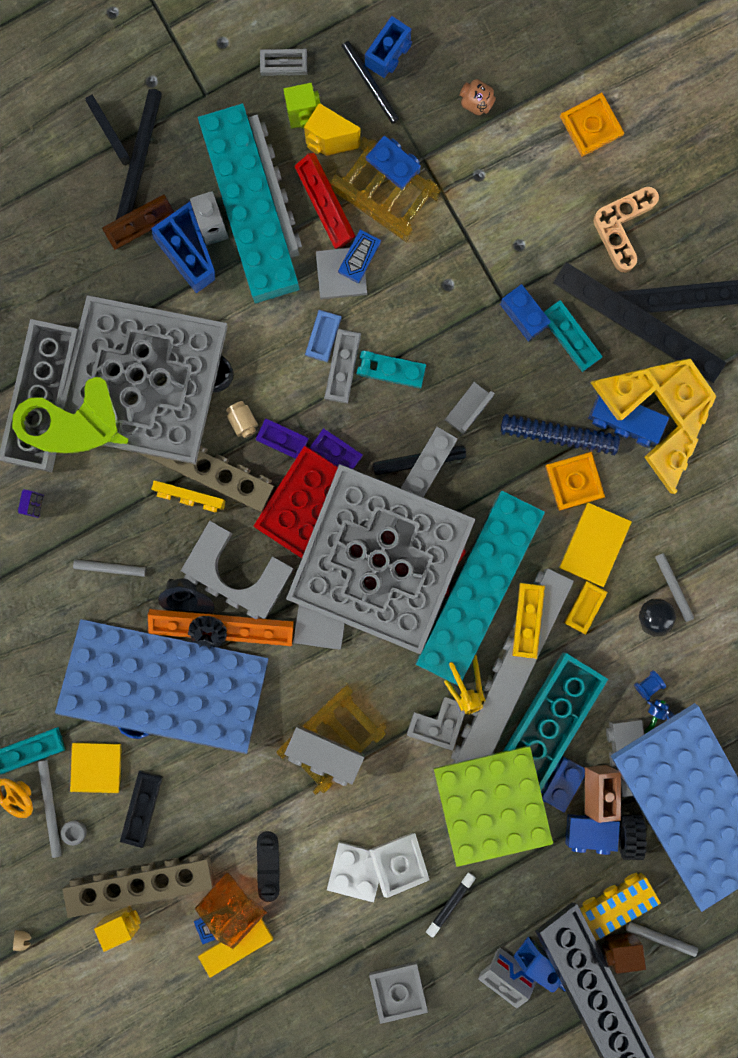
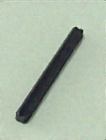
M149 89L116 220L132 212L162 97V93L157 89Z

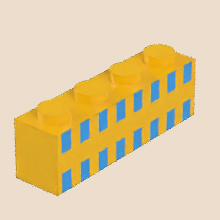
M633 873L624 879L625 882L619 886L612 885L603 891L604 894L600 897H592L583 902L580 910L596 941L661 904L647 878L642 873Z

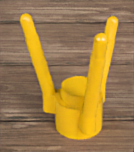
M477 655L473 658L477 693L473 689L466 690L454 663L450 662L449 666L462 694L459 696L448 680H445L444 683L457 701L461 711H464L467 715L483 708L482 702L486 700L482 692Z

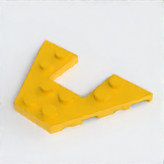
M683 359L591 381L590 383L617 420H623L653 392L678 427L644 458L671 494H676V487L683 470L686 471L688 458L693 454L699 440L697 438L702 424L706 423L708 411L713 406L716 398L715 393L691 359Z

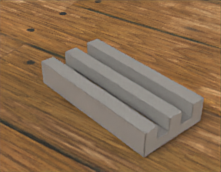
M307 49L260 50L261 76L308 75ZM265 57H302V59L265 60ZM267 66H302V67H267Z

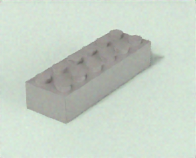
M30 319L1 444L0 461L52 473L57 453L45 452L20 440L12 428L13 414L18 405L29 398H44L60 407L78 329ZM43 408L30 411L24 423L28 434L32 436L44 434L50 427V414Z

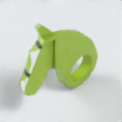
M94 377L86 381L84 402L75 414L64 411L44 398H29L18 405L13 414L12 428L17 437L23 442L45 452L78 453L94 449L108 442L128 443V438L118 433L117 416L107 382L100 377ZM37 408L46 409L51 418L48 430L39 436L28 434L24 424L28 413Z

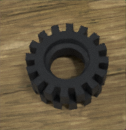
M622 815L621 820H619L621 858L623 860H644L645 846H647L644 818L642 815Z

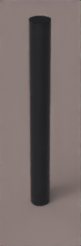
M346 41L341 47L391 124L396 123L399 117L351 43Z

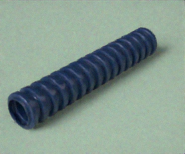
M509 414L503 416L500 430L502 435H505V433H509V436L515 434L518 438L520 436H523L524 439L531 437V440L536 438L539 442H542V440H545V443L552 441L555 445L557 443H560L561 446L567 444V447L573 445L577 449L582 447V450L589 448V451L595 449L596 452L600 453L603 451L604 454L611 452V455L614 456L617 454L620 444V437L617 434L612 436L611 433L605 435L604 432H600L599 434L595 430L593 432H590L589 429L583 431L582 428L577 430L574 426H571V428H568L567 425L561 427L558 423L556 425H553V422L546 424L545 421H542L540 423L537 419L531 421V418L524 420L521 416L520 418H516V415L509 417Z

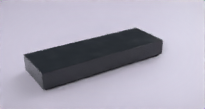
M93 94L86 97L87 105L121 163L125 166L130 164L131 159Z
M141 770L138 772L120 838L121 843L144 848L163 776Z

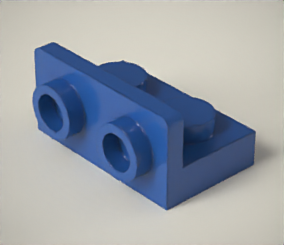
M562 756L541 790L543 802L565 813L585 777V768Z

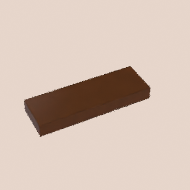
M165 194L102 227L112 247L116 250L151 231V228L173 214L174 211Z

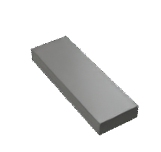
M338 329L324 397L325 400L348 404L361 333Z

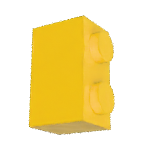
M127 906L103 917L94 928V931L105 952L131 940L140 928L139 924L141 922L136 910L132 911L131 906Z

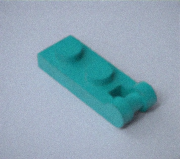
M361 351L360 359L362 361L361 366L357 368V375L421 389L426 364L379 355L369 351ZM371 362L378 363L376 371L370 369Z

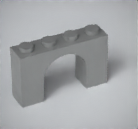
M209 521L181 569V572L186 574L184 578L197 585L198 581L206 585L205 591L216 597L219 593L227 597L225 602L237 609L240 605L248 609L246 614L256 620L261 617L266 619L292 575L294 568L272 557L260 579L253 586L243 590L229 587L219 575L218 561L233 534Z

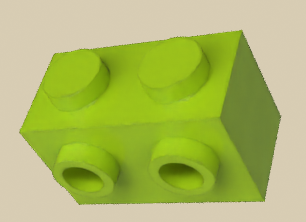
M312 83L283 88L291 129L297 127L304 129V126L320 103L318 90L313 91Z

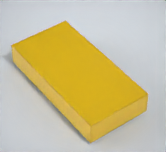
M585 581L564 624L586 635L608 592Z

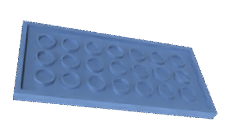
M81 619L55 713L71 718L247 754L268 658L211 647L209 650L205 645L199 648L197 643Z
M694 703L612 754L611 758L697 907L702 912L738 889V777L702 711Z

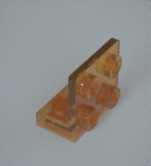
M226 873L195 907V910L215 939L232 949L240 943L267 913L261 905L247 897L229 873Z

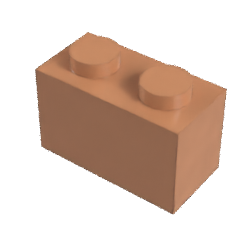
M608 765L585 767V815L598 823L621 820V774L618 770Z

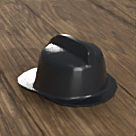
M169 579L166 589L158 597L159 605L168 611L213 614L214 612L212 600L198 592L196 585L188 579Z

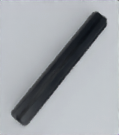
M463 445L453 447L445 462L465 459L467 455L465 447ZM421 453L374 462L375 475L412 469Z

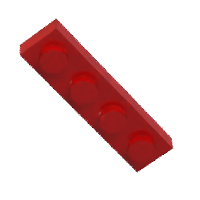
M308 153L294 167L334 248L341 249L356 236L316 154Z

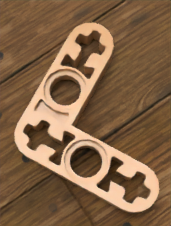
M644 187L600 208L594 216V225L614 266L620 272L626 273L631 271L637 263V255L621 224L655 207L659 201V194L652 187ZM644 194L647 197H652L650 204L648 201L640 203L639 206L637 205V202L643 199ZM623 203L630 204L632 213L628 215L623 214L620 211V205ZM615 211V216L609 219L608 224L605 221H600L602 214L606 217ZM611 234H618L622 240L621 244L617 246L612 245L609 241V236ZM624 246L626 247V249H624L622 253L625 258L630 257L631 261L629 262V266H627L626 263L621 264L620 261L623 258L621 252H619L618 254L615 253L616 251L621 250Z

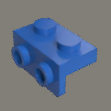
M384 135L366 156V161L403 190L410 180L420 173V162L414 155L410 153L407 155L401 150L402 147L393 138L389 140Z

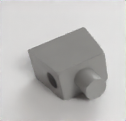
M213 191L190 198L206 245L229 239ZM212 228H218L216 231L208 232Z

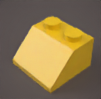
M320 103L304 126L307 147L316 154L322 153L328 156L358 149L361 145L360 127Z

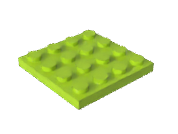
M530 746L433 768L456 867L553 844Z

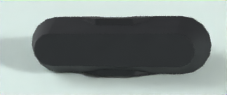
M265 831L257 838L258 895L264 902H273L279 896L280 891L279 842L276 834L271 831Z

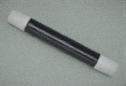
M468 872L427 929L426 933L434 938L476 879L474 875Z

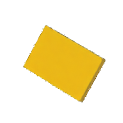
M586 503L559 569L604 587L632 521L593 504Z

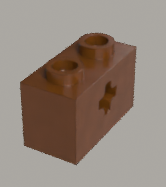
M634 933L604 936L605 944H602V954L607 959L608 966H612L616 974L646 970L643 944Z

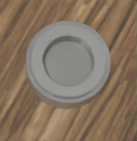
M71 820L61 829L62 840L71 846L80 844L87 834L86 826L79 820Z

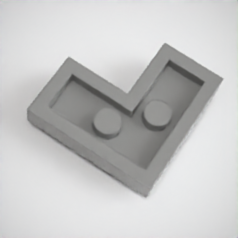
M444 696L437 719L414 712L406 735L453 751L465 712L461 711L456 700Z

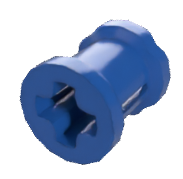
M652 670L650 676L640 683H635L634 687L647 702L650 700V696L659 689H665L666 685L661 677Z

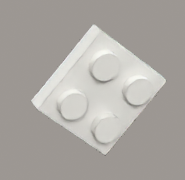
M415 833L407 834L369 849L384 897H391L430 880Z
M339 841L327 891L374 902L379 880L369 849Z

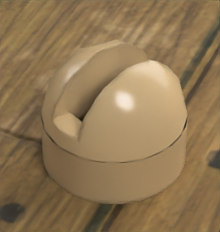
M15 930L13 951H23L29 948L31 943L26 942L31 940L29 933Z

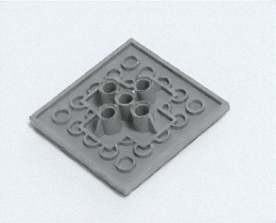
M87 295L59 408L75 414L84 402L86 381L94 377H100L107 382L117 416L118 433L128 438L127 444L108 442L103 446L196 465L228 325L224 322ZM149 349V354L146 357H139L141 351ZM120 367V372L117 376H110L111 370ZM144 372V376L140 381L133 380L134 375ZM167 377L165 385L157 386L158 379ZM138 395L137 402L133 405H128L129 398Z
M339 464L286 600L421 654L475 518ZM384 531L394 533L395 541L392 544H386L383 541L382 534ZM358 544L362 547L363 554L361 557H354L351 554L352 545ZM375 554L384 555L386 558L384 566L380 567L374 564L373 556ZM398 563H405L408 566L409 572L407 575L402 576L396 572L395 568ZM371 576L375 578L377 582L376 588H367L364 584L365 577Z

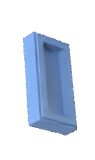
M318 310L305 356L328 363L341 322V316Z

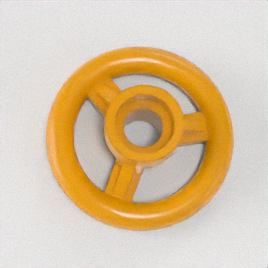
M1 778L0 805L15 817L28 818L33 812V804L29 797L31 795L29 786L23 781L14 782L7 778ZM1 786H4L6 789V797L2 794ZM11 804L17 805L18 807H20V808L23 809L24 811H20V810L14 808Z

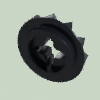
M200 616L190 623L188 635L191 636L192 643H198L199 648L205 645L210 650L212 646L219 648L221 643L225 642L227 629L215 617ZM203 631H205L206 633L211 632L212 634L211 636H209L208 634L203 635Z

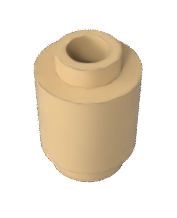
M243 401L237 402L226 409L228 413L227 418L238 437L243 436L247 438L257 432L255 428L258 427V423L248 405H245Z

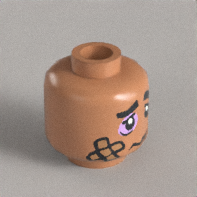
M479 79L473 80L470 84L466 82L459 94L462 97V107L477 116L483 113L487 114L496 99L493 88Z

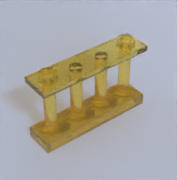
M363 136L360 140V146L364 152L345 177L342 176L340 178L335 174L330 181V185L335 193L407 243L413 232L410 224L429 197L437 202L440 197L439 187L432 180L427 179L426 181L416 174L403 190L396 186L384 204L378 205L372 200V195L386 177L380 171L377 172L365 190L359 191L353 187V181L368 162L366 161V156L378 143L374 139L370 138L368 140ZM411 183L422 192L403 218L400 217L398 219L391 214V209Z
M346 684L302 727L317 733L318 731L315 728L321 722L325 725L328 724L351 749L361 753L372 741L378 743L386 735L384 730L387 728V725L383 722L377 727L352 701L353 697L351 694L354 690ZM339 705L342 708L346 707L370 733L361 744L334 717L336 714L333 711ZM292 736L276 751L282 759L286 756L284 754ZM302 763L301 767L317 783L312 791L315 795L320 791L324 794L334 784L331 781L333 776L329 774L326 777L318 775L310 770L311 766Z

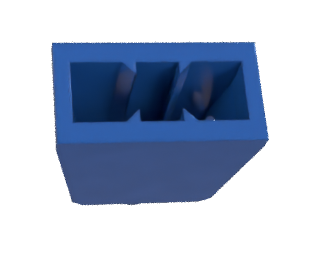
M527 937L514 954V958L524 973L552 993L557 988L566 992L545 950L531 938Z

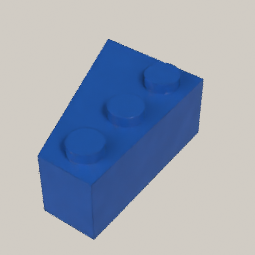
M188 202L151 229L153 239L195 293H198L215 280V271L192 205Z

